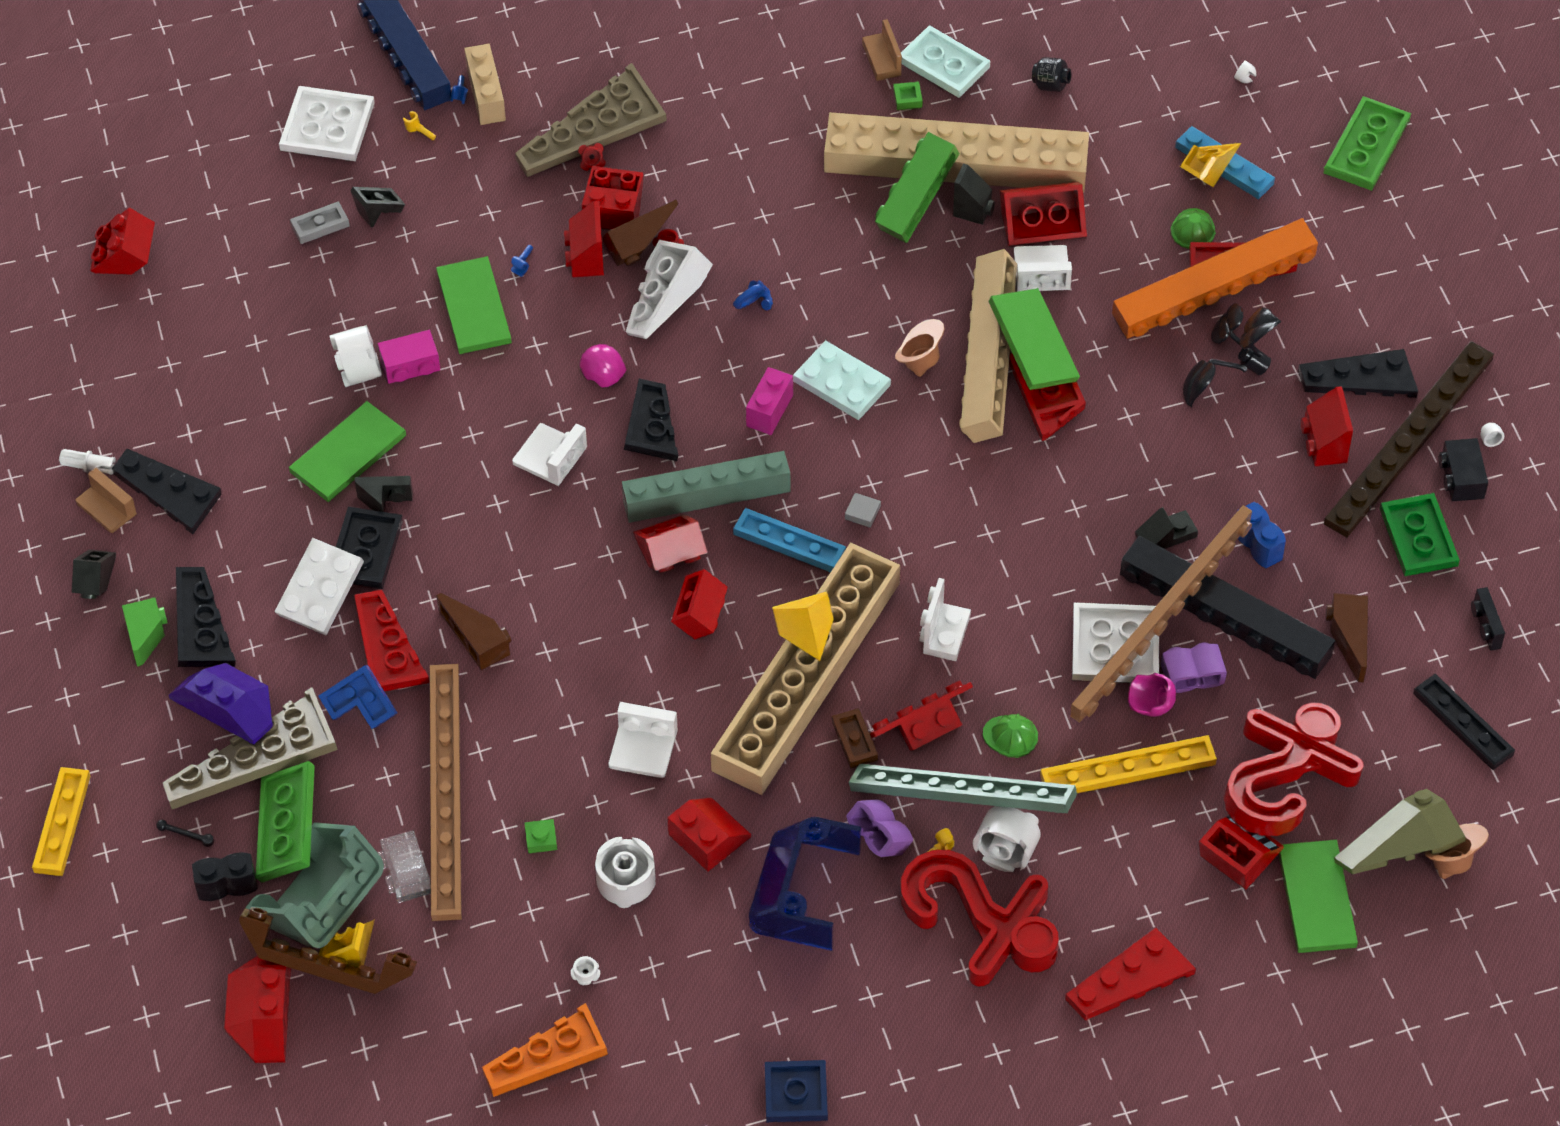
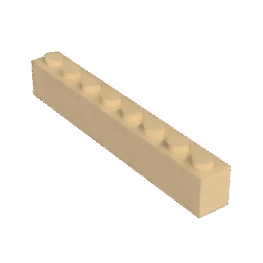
M1005 249L976 257V268L973 272L974 289L971 293L973 300L972 311H970V332H968L966 375H964V396L961 400L963 406L962 418L959 421L961 431L973 443L1003 435L1010 347L988 301L991 296L1015 292L1017 263Z

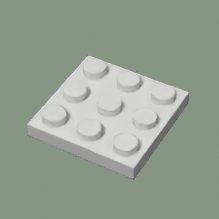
M299 86L279 142L280 151L356 161L374 107V96Z
M1074 603L1072 680L1092 681L1156 606ZM1155 635L1150 640V647L1143 656L1137 655L1132 661L1134 664L1126 676L1120 675L1115 682L1131 683L1136 675L1159 673V636Z

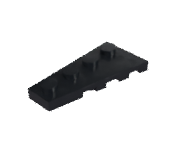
M1404 349L1299 364L1298 367L1304 392L1328 393L1334 388L1342 386L1343 391H1352L1355 395H1366V392H1375L1389 397H1394V393L1407 394L1409 398H1417L1418 389Z
M129 449L124 451L112 468L113 474L137 493L145 495L150 503L166 511L171 519L175 522L179 521L191 534L195 533L222 495L220 487Z
M176 567L178 667H213L223 663L235 667L236 660L233 652H231L229 639L226 631H224L221 615L216 607L214 594L205 567Z

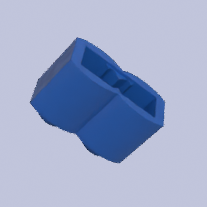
M1256 502L1246 505L1247 508L1252 510L1250 521L1252 527L1245 537L1239 536L1238 540L1244 546L1250 548L1252 557L1259 565L1268 568L1283 560L1286 542L1285 535L1276 524L1270 522L1268 513L1261 505Z

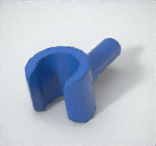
M463 75L459 76L458 84L452 88L450 97L452 102L453 99L462 101V104H465L468 89L464 87L465 77Z
M528 245L519 257L514 256L511 263L513 267L511 271L520 277L524 276L529 268L526 259L533 250L532 245Z

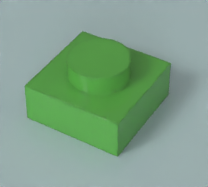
M919 82L893 84L897 110L922 108L923 100Z
M554 819L525 822L528 854L557 850Z

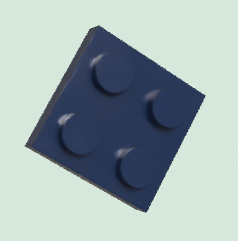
M826 1060L765 1062L766 1123L828 1121Z

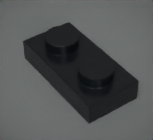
M1488 587L1479 588L1476 590L1474 601H1471L1472 614L1475 618L1478 617L1481 638L1483 641H1487L1490 651L1501 649L1505 631Z

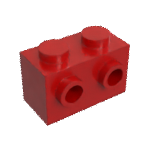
M705 569L685 576L671 622L694 640L714 633L718 626V617L725 603L724 598L728 587Z

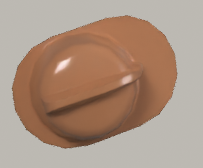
M936 319L925 320L917 324L907 334L901 347L895 354V359L900 363H905L907 368L914 371L918 377L923 376L940 358L938 343L945 330L944 324Z
M1474 823L1459 825L1465 835V842L1433 855L1430 850L1424 852L1426 857L1433 860L1440 878L1446 879L1454 874L1464 873L1471 868L1474 853L1488 840L1489 834L1485 827Z

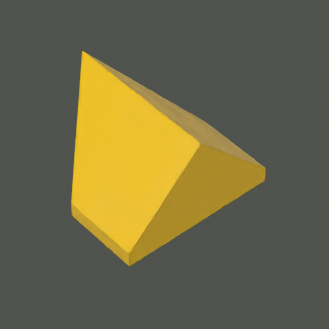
M1241 143L1203 147L1193 145L1180 167L1214 187Z
M823 592L772 607L778 634L820 661L834 620L828 593Z
M375 919L365 924L361 922L356 923V927L353 929L347 927L346 931L342 934L336 933L326 946L320 948L319 955L329 959L331 956L345 959L347 964L355 967L364 965Z

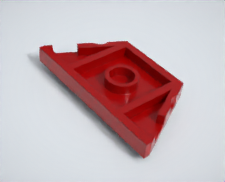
M1013 354L1009 355V365L1040 439L1045 441L1085 409L1086 402L1077 382L1029 390Z

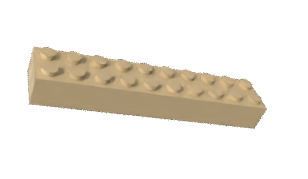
M829 113L824 150V172L901 178L904 165L908 160L911 161L916 153L917 143L930 132L954 144L960 153L943 182H955L962 165L967 164L988 185L1025 188L1077 181L1083 185V192L1085 189L1089 132Z
M850 542L817 592V594L828 593L834 619L821 660H817L788 640H785L711 752L712 772L763 795L899 586V564Z

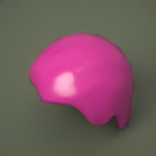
M598 344L588 348L582 354L579 364L583 376L588 381H595L602 388L617 383L627 370L621 355L613 347L605 344Z
M1159 673L1136 675L1130 683L1128 703L1132 711L1150 717H1158L1167 713L1174 706L1176 701L1175 685L1165 675Z

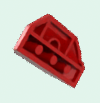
M258 955L228 974L224 1029L249 1055L254 1063H284L286 1061L291 968L260 959Z

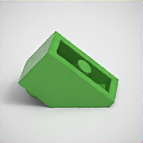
M156 598L122 605L137 666L145 663L165 636L162 625L168 622L164 607L158 608Z

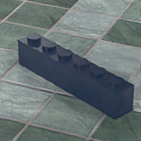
M360 0L357 8L361 17L367 18L371 33L373 35L377 34L379 45L383 51L388 52L392 67L394 69L398 68L403 84L409 85L414 102H419L425 111L450 101L451 85L448 78L399 1Z

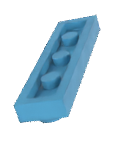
M1191 126L1176 140L1175 148L1188 155L1193 145L1203 147L1222 144ZM1236 153L1221 177L1258 200L1275 182L1274 176Z
M747 508L744 509L733 528V535L828 572L833 570L846 550V546Z

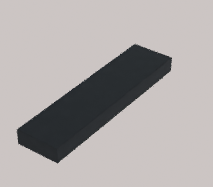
M1432 675L1414 688L1413 694L1492 770L1514 756L1515 749L1438 675Z

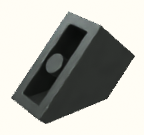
M963 164L954 183L953 217L983 225L987 215L991 216L995 207V201L992 200V188L969 165Z
M87 550L73 560L72 593H79L81 598L95 599L107 591L116 559V552Z

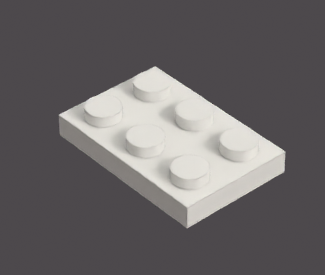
M312 538L275 613L297 624L327 635L364 563L363 559Z

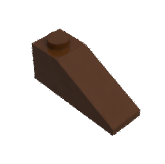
M673 200L605 234L603 241L617 267L624 263L626 266H630L641 259L640 255L679 204L677 200Z
M443 593L436 595L438 611L480 670L510 655L509 643L511 642V637L504 627L500 628L494 619Z
M1334 593L1332 604L1326 605L1325 620L1331 621L1330 633L1358 682H1364L1367 669L1368 596Z

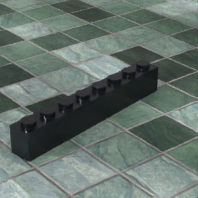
M1138 536L1121 560L1120 575L1127 581L1148 589L1153 595L1164 597L1192 563ZM1206 575L1201 581L1202 585L1194 596L1189 595L1184 601L1183 609L1196 615L1200 620L1219 627L1224 633L1234 635L1245 641L1250 647L1258 648L1269 654L1276 661L1284 662L1295 668L1299 673L1314 679L1317 678L1333 655L1335 639L1214 575L1210 577Z

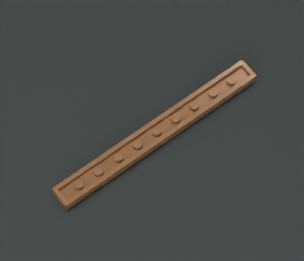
M1243 505L1072 703L1070 717L1080 723L1085 716L1090 717L1096 711L1103 695L1107 697L1116 686L1115 681L1120 675L1126 676L1134 664L1132 661L1137 655L1143 656L1151 644L1150 640L1155 635L1160 636L1168 625L1167 620L1172 615L1177 616L1185 605V599L1189 595L1194 596L1202 585V579L1206 575L1210 577L1219 565L1218 561L1222 556L1227 557L1232 552L1238 537L1241 536L1243 538L1247 535L1252 527L1250 522L1252 510Z
M459 664L430 665L432 921L462 920Z

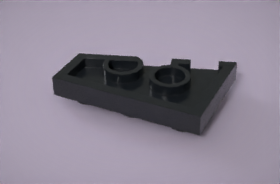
M639 378L624 450L677 461L678 450L675 446V433L671 424L666 384Z

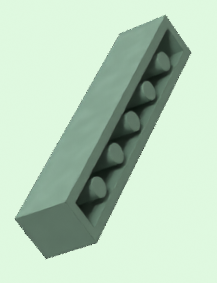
M784 451L622 481L623 503L628 523L791 492L790 470Z

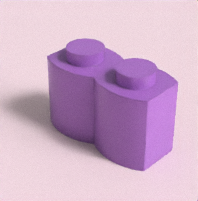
M1203 642L1191 649L1173 647L1162 654L1161 667L1163 674L1174 683L1176 693L1187 692L1196 688L1216 687L1225 683L1227 672L1218 644Z
M881 800L857 801L846 815L851 828L859 835L864 836L867 846L877 856H900L913 842V837L908 828L903 823L895 820L890 807Z

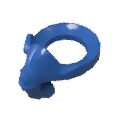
M753 280L750 281L748 289L735 299L733 306L735 309H742L763 297L764 300L761 302L762 308L770 310L773 305V299L770 290L763 282Z

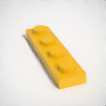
M60 767L32 866L34 873L63 876L91 777L89 770Z

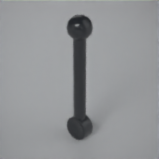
M162 819L156 824L157 829L160 831L169 830L202 841L206 847L212 846L214 843L211 834L200 835L169 825Z

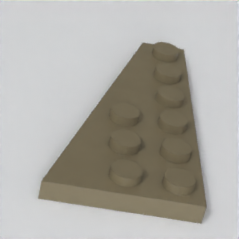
M632 63L625 67V72L620 76L612 77L608 81L609 84L602 90L594 91L567 112L568 116L560 122H554L548 132L542 136H536L515 153L516 161L527 177L581 156L578 153L581 145L594 146L595 143H600L606 146L667 121L665 111Z
M313 687L305 691V697L295 703L289 701L283 705V711L272 717L273 727L254 745L236 735L230 739V745L220 751L217 748L208 753L209 758L198 765L191 764L164 781L162 784L171 809L187 805L338 750Z

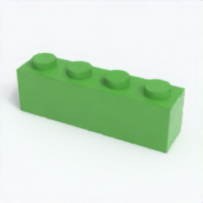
M930 132L926 134L925 138L919 140L912 160L906 162L902 170L903 175L898 183L893 184L889 191L887 202L885 205L880 206L876 213L875 222L880 230L905 243L909 241L960 154L954 144Z

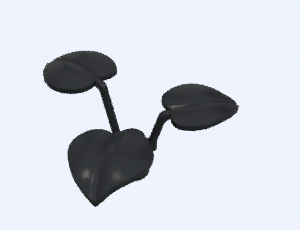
M1232 304L1227 312L1218 319L1211 333L1212 341L1216 344H1221L1230 336L1242 348L1238 355L1241 364L1210 359L1208 362L1204 360L1199 361L1188 373L1183 386V395L1188 406L1192 408L1195 399L1212 381L1216 371L1215 365L1240 369L1243 372L1249 369L1257 375H1262L1270 366L1271 358L1257 349L1254 344L1281 323L1269 309L1262 307L1253 313L1244 326V333L1241 339L1234 334V330L1243 320V309L1240 305Z

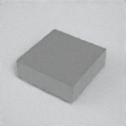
M855 493L845 512V519L871 528L881 507V501Z

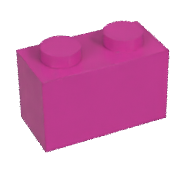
M430 330L378 343L380 361L388 384L440 371L439 356Z
M770 367L767 368L746 406V427L772 435L793 397V375Z

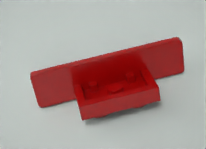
M960 680L945 687L947 692L938 697L936 693H933L921 699L923 705L915 709L910 705L896 712L898 718L890 722L885 718L871 725L873 730L869 734L871 738H875L898 726L909 750L913 751L962 725L950 699L972 688L973 685L971 682L962 684Z

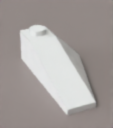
M659 240L646 262L645 282L640 283L638 289L641 292L640 299L633 306L626 333L631 336L647 339L702 285L713 264L696 247Z

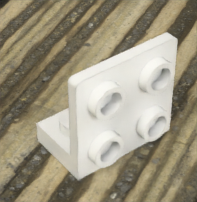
M1066 245L1014 247V261L1017 263V292L1036 288L1039 291L1070 290L1072 266L1071 262H1068Z
M540 423L513 458V465L559 486L587 448L586 428L575 424L570 432L564 434Z
M939 578L936 587L931 586L927 601V603H930L928 610L924 609L920 626L923 627L920 634V642H924L923 654L957 661L971 610L945 604V579Z
M620 702L618 708L619 728L610 756L609 768L664 778L678 731L677 712Z

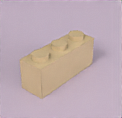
M490 43L464 48L467 72L480 125L506 121L504 99Z

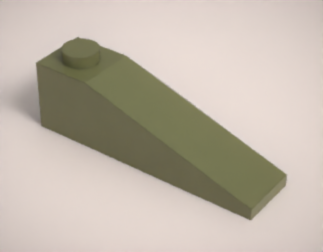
M1426 788L1400 801L1335 856L1334 861L1351 874H1356L1387 866L1388 860L1404 858L1405 861L1415 859V854L1429 850L1432 855L1441 853L1465 842L1466 838L1446 801Z

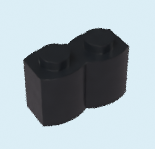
M233 853L222 859L204 858L192 864L194 884L199 900L215 901L227 895L244 896L258 889L251 854Z

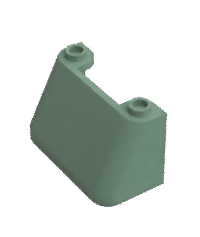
M314 822L311 831L310 867L300 872L278 901L270 895L259 894L245 908H261L267 911V915L273 916L271 930L307 947L322 948L330 942L381 877L384 869L383 860L355 826Z

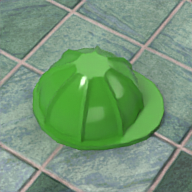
M1197 208L1182 211L1171 226V236L1174 241L1189 249L1190 242H1213L1216 234L1210 215L1204 210Z
M1019 713L992 718L985 724L983 739L991 749L999 754L1019 758L1028 755L1034 750L1038 743V731L1032 721L1021 716Z

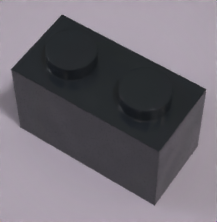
M1478 438L1445 441L1443 451L1439 452L1438 461L1440 469L1444 468L1445 471L1444 488L1445 491L1450 492L1451 501L1485 499L1488 479Z

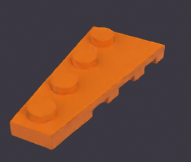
M585 1003L577 1008V1013L569 1018L565 1016L554 1022V1027L543 1034L536 1033L529 1038L527 1044L519 1049L517 1047L510 1049L483 1066L482 1069L492 1095L495 1097L606 1056L608 1053L607 1047Z

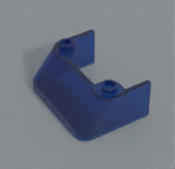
M810 817L780 829L772 836L750 908L749 926L752 931L760 935L832 951L834 923L805 916L807 912L806 899L801 894L788 890L802 843L860 855L861 827L819 817Z

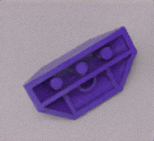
M227 663L205 668L187 677L169 694V699L253 745L273 727L268 685Z

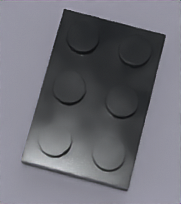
M348 507L336 548L356 555L364 561L353 585L383 589L403 523L402 515Z

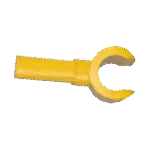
M409 112L411 120L403 118L408 132H421L432 141L436 138L435 134L420 124L416 112Z
M944 828L936 833L935 838L938 843L929 851L951 850L954 847L953 835L948 828Z

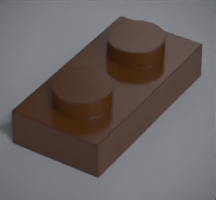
M857 708L833 715L832 724L850 769L858 767L859 764L878 761V753L860 709Z

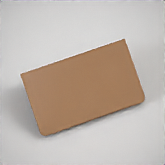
M888 19L882 20V33L862 37V45L877 81L901 76L902 55Z
M95 468L88 473L91 487L76 498V504L106 530L114 533L137 514L134 501L130 495L99 469Z

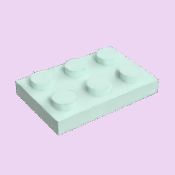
M930 25L901 52L902 65L958 98L990 68V60Z
M826 340L793 375V382L857 420L869 410L891 385L889 377Z

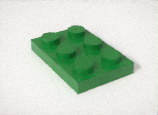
M1434 493L1382 502L1380 504V512L1404 576L1458 567L1460 560Z

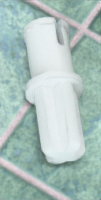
M63 449L60 453L59 461L61 465L81 468L84 472L97 468L102 473L112 475V468L115 465L112 463L116 462V458L95 455L89 450L87 453Z

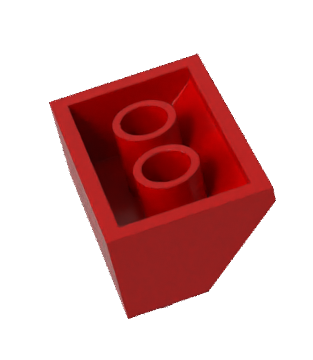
M1076 181L999 190L1002 219L1009 246L1087 237L1083 185Z

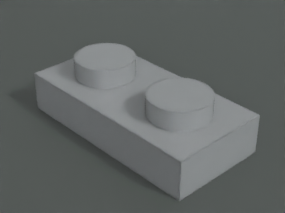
M339 201L290 219L291 227L300 244L350 226L349 219Z

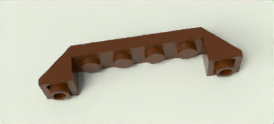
M245 908L239 918L240 925L260 959L373 994L412 976L417 965V961L411 960L412 957L408 954L401 952L388 953L382 972L378 974L375 969L369 966L360 965L355 967L347 964L345 959L331 956L329 959L318 955V952L311 948L302 947L297 949L291 947L287 941L274 938L268 940L274 917L267 915V911L261 908Z

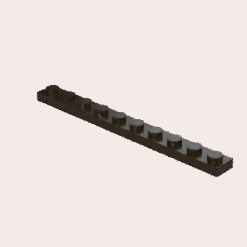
M1472 341L1469 342L1325 517L1324 525L1348 538L1491 363L1494 353Z

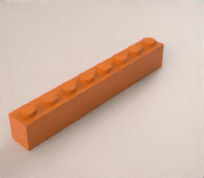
M1301 218L1114 300L1112 315L1126 339L1133 336H1142L1153 327L1167 325L1178 316H1187L1205 304L1212 305L1221 297L1228 294L1235 295L1246 286L1253 283L1260 284L1271 275L1285 273L1298 263L1305 264L1311 261L1316 256L1318 242L1304 219Z

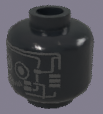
M1043 57L1033 66L1032 81L1036 83L1037 88L1040 90L1060 92L1071 81L1072 71L1068 68L1066 61L1061 58Z

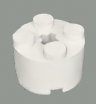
M367 325L330 335L334 351L338 350L336 355H334L338 370H344L341 372L345 387L372 380L382 375L377 353H375L373 340Z
M994 806L986 813L973 839V848L976 853L979 849L984 855L982 860L995 869L1013 872L1015 868L1021 867L1020 870L1027 866L1040 839L1039 820L1034 814L1024 813L1016 808Z
M615 837L605 842L598 850L595 862L597 887L605 899L617 904L621 908H628L650 895L656 884L655 864L652 850L645 842L633 837L632 840Z

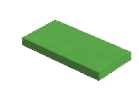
M1363 96L1327 161L1323 173L1372 191L1410 121L1411 113Z
M488 256L436 267L459 354L512 343Z
M1038 288L990 297L988 302L1029 390L1077 382L1080 375Z
M366 401L289 467V471L324 500L330 502L352 483L355 477H359L406 436V430Z
M309 761L261 777L256 879L261 883L310 867L315 765Z
M1337 840L1282 844L1284 848L1279 853V859L1297 952L1305 953L1357 948L1358 941L1343 868L1334 861V857L1340 853Z

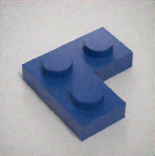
M364 665L318 696L332 720H337L358 706L371 729L377 728L398 714L368 665Z

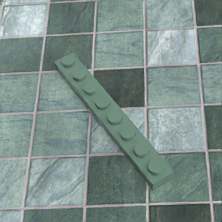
M859 764L849 781L851 791L1055 813H1068L1077 796L1075 785L869 764Z

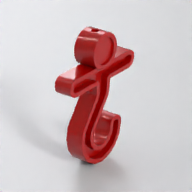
M1322 703L1302 705L1297 710L1293 725L1261 709H1253L1248 712L1243 728L1244 736L1275 753L1241 762L1231 772L1224 795L1226 811L1236 824L1246 831L1261 836H1279L1294 830L1303 819L1307 805L1304 797L1291 793L1279 802L1267 803L1256 798L1253 792L1296 781L1304 773L1314 771L1345 787H1354L1359 783L1364 767L1363 761L1358 756L1335 746L1341 720L1334 709Z
M931 850L918 855L906 866L901 877V905L907 917L922 929L933 928L938 921V904L926 893V889L936 882H947L957 889L974 929L982 939V943L969 961L968 975L973 985L978 987L988 985L1010 953L1014 963L1022 970L1028 972H1042L1049 969L1055 963L1058 956V931L1049 920L1037 916L1048 898V882L1043 876H1029L1005 909L993 902L976 864L963 854L951 850Z

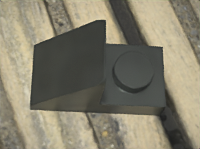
M352 187L351 189L356 208L370 227H374L381 212L401 213L405 206V203L392 188Z
M411 476L355 477L357 497L374 511L385 512V501H413Z
M1162 507L1135 531V535L1137 538L1141 536L1166 549L1197 538L1198 530L1186 510L1168 516Z

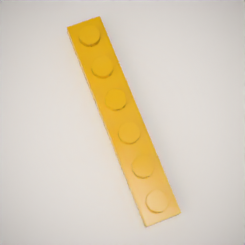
M1209 735L1044 768L1041 769L1040 776L1042 782L1075 785L1077 793L1214 766L1216 765L1217 758Z

